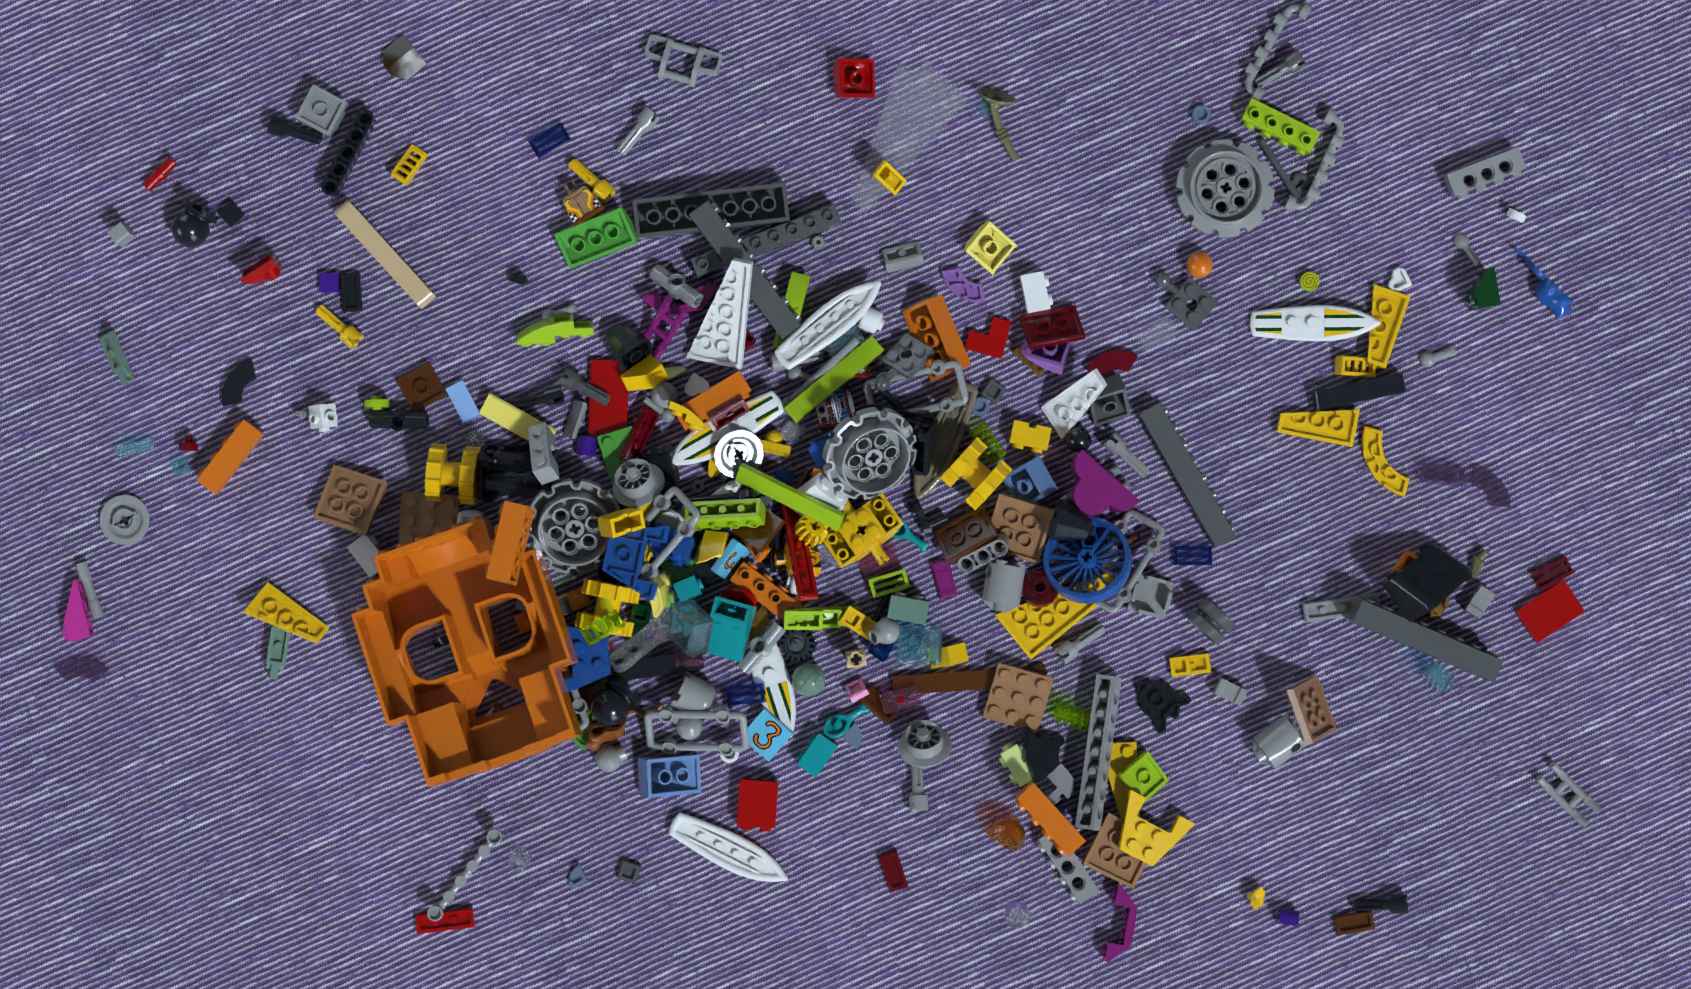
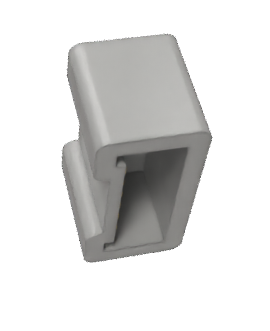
M121 221L107 231L115 244L124 247L136 238L127 224L124 225Z
M1478 585L1463 610L1476 619H1480L1496 594L1483 585Z
M1219 678L1212 693L1241 706L1248 691L1223 678Z

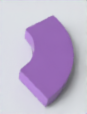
M960 267L941 271L944 282L956 296L968 302L985 303L982 283L969 281L962 274Z

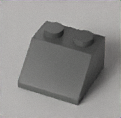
M1120 374L1104 378L1107 386L1089 407L1094 426L1131 416L1126 388Z

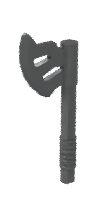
M1264 139L1259 141L1258 143L1263 152L1267 155L1290 194L1297 197V199L1301 195L1306 196L1308 189L1305 190L1304 188L1308 184L1311 185L1313 179L1306 174L1295 173L1294 179L1291 181ZM1300 180H1303L1301 186L1296 189L1295 186Z

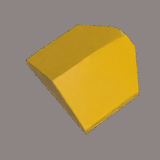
M705 530L699 541L693 562L698 564L714 557H722L729 534Z

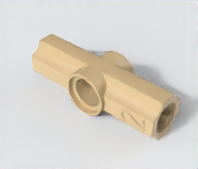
M865 649L845 651L847 668L867 666Z

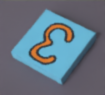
M733 538L724 549L722 557L716 560L710 570L725 580L730 581L731 577L750 554V551L746 546Z
M766 708L748 726L749 745L768 762L794 734L792 730Z

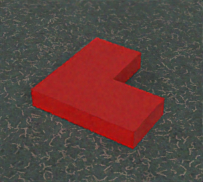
M993 317L988 335L969 331L965 350L1002 359L1011 322Z

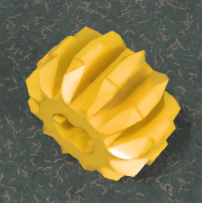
M803 515L796 523L795 528L797 530L795 534L800 536L799 541L803 540L805 545L810 543L813 547L824 541L828 535V526Z

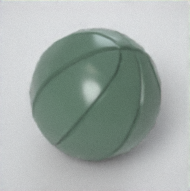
M805 663L798 666L792 675L793 688L802 696L811 697L817 695L825 685L823 670L813 663Z

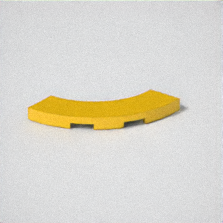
M1364 426L1362 432V451L1369 471L1387 490L1405 497L1410 478L1396 472L1386 461L1382 448L1383 431Z

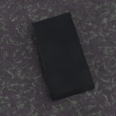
M361 273L340 274L343 313L363 312Z

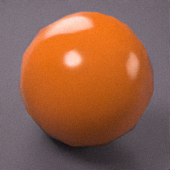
M1203 252L1191 254L1186 264L1187 271L1196 278L1208 276L1213 267L1211 257Z

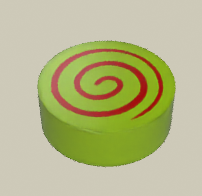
M1313 272L1304 273L1299 280L1300 287L1305 291L1315 290L1319 286V277Z

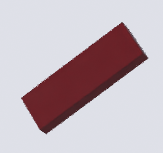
M647 406L642 407L619 458L624 461L639 459L658 420V413Z

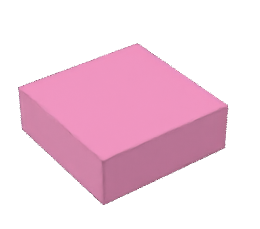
M862 678L844 686L852 703L869 694Z

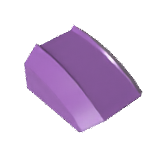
M1025 338L1020 352L1036 365L1062 375L1070 356L1073 342L1029 350Z

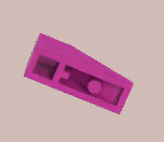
M80 580L73 581L63 622L64 628H62V632L68 642L95 636L83 585Z

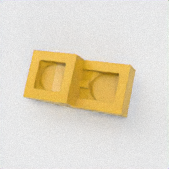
M851 606L847 608L839 621L869 641L868 632L877 623Z
M1209 653L1169 658L1172 677L1212 672Z

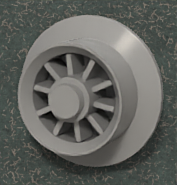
M643 459L628 460L615 473L613 495L617 502L623 506L633 508L644 506L652 502L663 490L665 483L664 474L658 466L648 463Z
M918 720L910 724L898 743L899 755L903 761L918 768H929L942 763L947 759L952 749V742L948 733L931 720Z

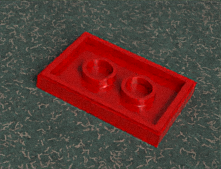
M1563 579L1515 610L1534 641L1538 643L1584 613L1585 610Z

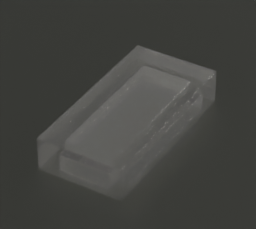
M1168 318L1136 334V337L1143 352L1179 334L1171 318Z

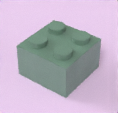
M895 592V595L890 597L887 618L925 625L930 602L926 601V597L914 595L913 599L908 598L906 593Z

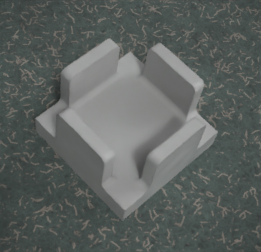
M313 84L295 118L330 137L334 129L338 130L346 115L344 110L348 103Z
M1141 574L1132 588V598L1128 602L1126 610L1164 620L1172 599L1174 583Z

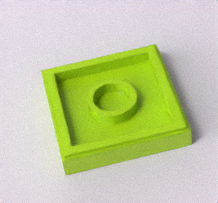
M1144 750L1117 774L1128 790L1131 789L1146 797L1144 803L1169 781L1147 750Z

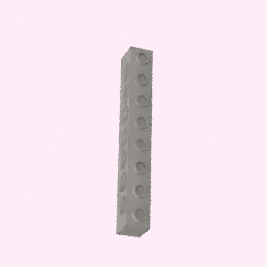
M1096 674L1075 828L1096 831L1101 829L1122 680L1119 677Z

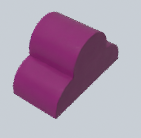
M1083 449L1073 457L1070 470L1073 479L1077 483L1071 489L1070 504L1087 517H1094L1105 510L1122 513L1135 507L1140 502L1137 497Z

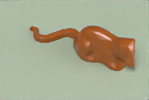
M656 704L654 711H658L662 704ZM635 707L633 710H628L627 715L635 713L644 717L647 712ZM627 716L621 723L615 726H605L599 723L588 725L586 730L589 737L585 742L586 746L590 750L598 751L604 742L622 737L625 732Z

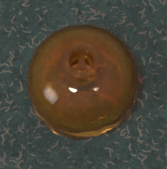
M1012 815L1010 817H998L986 831V835L992 841L996 838L1001 842L1000 846L1012 851H1020L1025 841V830L1019 823L1020 820Z

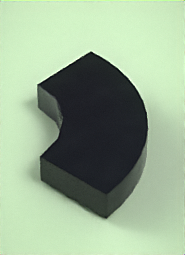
M253 360L242 363L227 377L222 390L223 406L243 402L242 394L245 387L257 379Z

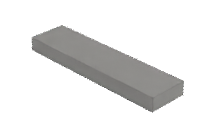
M1379 593L1302 603L1304 621L1307 623L1347 617L1354 599L1360 600L1361 597L1375 601V606L1378 607L1380 605Z

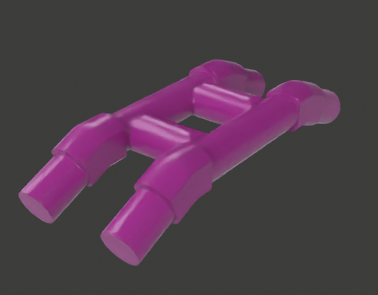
M671 296L665 297L643 334L649 340L653 334L663 339L652 355L657 360L660 359L669 346L688 312L686 307H682L675 319L668 315L666 312L672 302ZM661 320L671 325L667 333L657 327Z

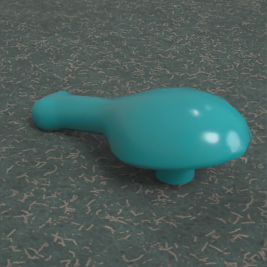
M901 518L904 524L893 535V538L910 540L922 552L926 551L929 543L915 536L910 531L907 522Z
M861 703L858 708L848 714H835L824 723V735L828 738L843 736L855 718L870 710Z

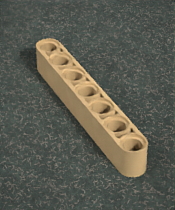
M348 199L334 211V214L421 309L436 297Z

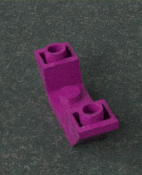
M714 281L702 283L703 286L699 287V291L703 294V300L698 307L692 308L687 304L679 305L678 302L671 303L666 313L670 316H675L682 307L688 309L687 313L704 311L718 291V283L714 284ZM657 291L646 292V296H642V300L656 311L659 310L663 302L661 293L657 294Z
M1116 884V888H1112L1111 899H1114L1113 903L1115 905L1128 907V910L1124 909L1123 913L1125 927L1120 930L1119 940H1122V943L1107 940L1106 945H1102L1101 956H1104L1105 962H1110L1130 948L1132 944L1138 908L1121 884Z

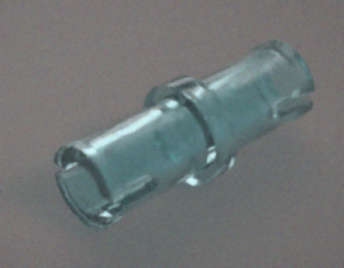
M153 437L115 446L114 450L117 458H121L131 454L139 455L140 452L155 449L156 445Z

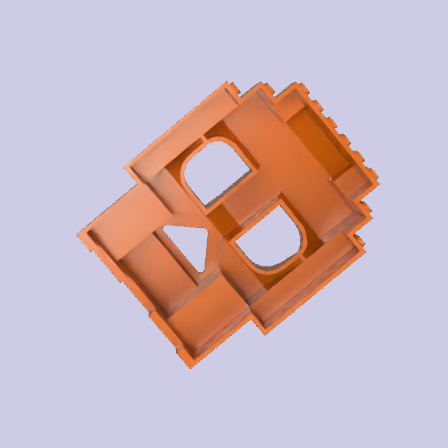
M480 516L469 519L470 522L462 524V522L454 524L447 531H444V529L434 531L433 536L417 537L413 543H400L396 545V549L389 550L388 548L378 551V555L374 556L373 559L380 579L378 577L367 580V584L362 585L369 607H359L356 609V613L351 614L387 726H399L407 723L427 787H437L471 774H482L553 749L554 745L582 736L562 674L563 671L568 670L567 666L579 661L543 553L526 546L516 586L487 579V574H484L487 562H490L491 555H489L491 544L495 542L496 536L494 535L491 520L484 517L481 518ZM516 598L522 601L526 608L532 634L530 641L525 647L504 655L499 646L487 607ZM443 623L459 671L438 679L428 680L416 669L406 651V647L410 639L418 632ZM497 679L523 692L525 703L477 718L476 713L492 680Z

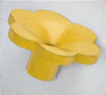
M1258 886L1253 893L1248 892L1247 899L1251 900L1250 905L1253 906V910H1258L1263 905L1265 890L1261 886Z

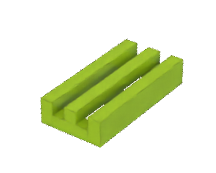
M905 568L868 579L873 598L910 587ZM899 574L903 575L901 578L873 585V582ZM905 581L904 585L878 593L875 591V589Z

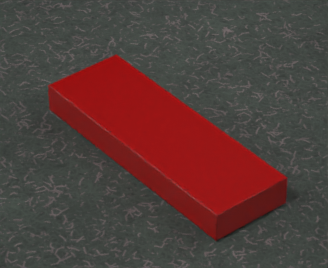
M473 907L444 911L443 917L439 921H431L427 913L415 915L417 934L475 927Z

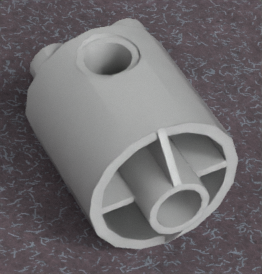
M993 560L987 563L981 601L991 610L1008 612L1019 607L1025 575V564L1010 563L1003 560Z
M1287 713L1252 738L1253 754L1261 764L1272 766L1274 769L1307 746L1301 737V730L1298 726H1294L1292 719Z

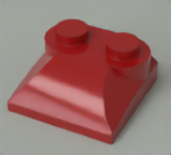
M836 59L833 67L834 93L837 98H875L874 59Z
M272 252L242 271L240 280L245 284H256L268 279L273 281L280 276L282 264L275 252Z

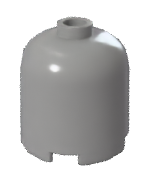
M686 671L683 675L684 681L682 685H677L669 706L680 711H715L718 702L715 701L717 697L715 687Z

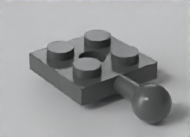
M1159 272L1155 276V283L1159 287H1166L1174 294L1164 307L1192 331L1196 330L1219 303L1190 277L1178 288L1170 282V276L1166 272ZM1189 299L1196 301V308L1194 310H1190L1186 306Z
M905 333L882 357V364L890 368L885 376L876 378L875 387L880 391L887 390L890 386V380L897 373L910 380L935 354L934 350ZM907 354H912L911 357L904 358Z

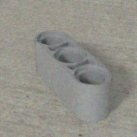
M998 534V538L959 558L958 568L962 572L968 573L1005 555L1010 545L1009 537L1005 534ZM1002 542L1005 547H998L996 543ZM984 550L988 555L983 556L979 551ZM963 559H969L972 563L966 564Z

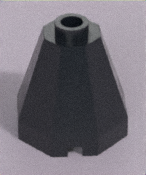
M622 324L613 325L608 329L606 336L616 364L621 371L629 370L646 358L648 352L652 353L651 341L646 336Z
M1058 499L1046 538L1052 540H1086L1087 536H1092L1095 525H1091L1092 519L1070 503Z

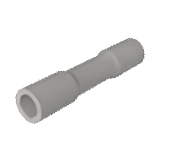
M87 561L78 563L76 568L84 587L92 619L103 617L104 615L94 590Z

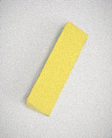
M489 393L480 410V415L528 441L527 428L543 423ZM548 425L555 436L557 430Z

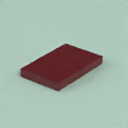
M1075 305L1024 314L1019 317L1029 350L1084 340L1086 336Z

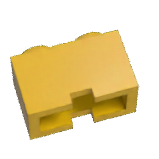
M1013 420L1008 443H1011L1013 448L1023 450L1025 446L1031 448V452L1042 454V451H1047L1052 428L1040 425L1032 428L1029 427L1027 422Z
M628 507L597 517L600 534L603 537L616 538L628 532L646 528L643 511L639 508Z

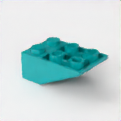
M715 596L710 614L705 653L742 663L757 607Z

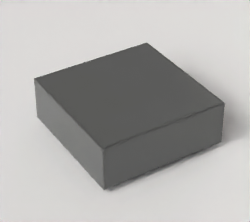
M990 379L980 395L997 405L1007 389L993 379Z
M623 860L617 878L636 884L641 865Z

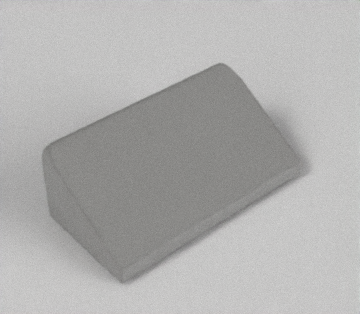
M919 241L882 250L887 273L924 264Z
M574 400L563 436L574 440L577 439L588 407L587 403Z

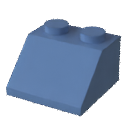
M1040 456L1011 471L1003 480L1011 496L1034 503L1058 489Z

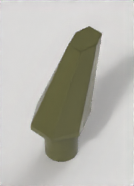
M683 365L664 367L670 379L687 371Z
M1484 548L1479 554H1473L1471 572L1473 573L1471 576L1473 579L1477 578L1485 564L1484 559L1489 554Z

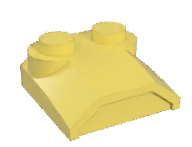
M987 221L968 240L964 251L994 275L997 268L1017 245L993 223Z
M658 570V575L654 579L647 580L658 583L655 601L650 600L653 618H657L665 609L672 608L673 604L676 603L675 594L671 592L670 585H672L671 574Z

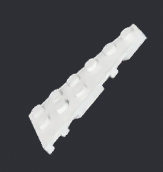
M740 258L732 260L686 358L737 369L743 367L753 261Z

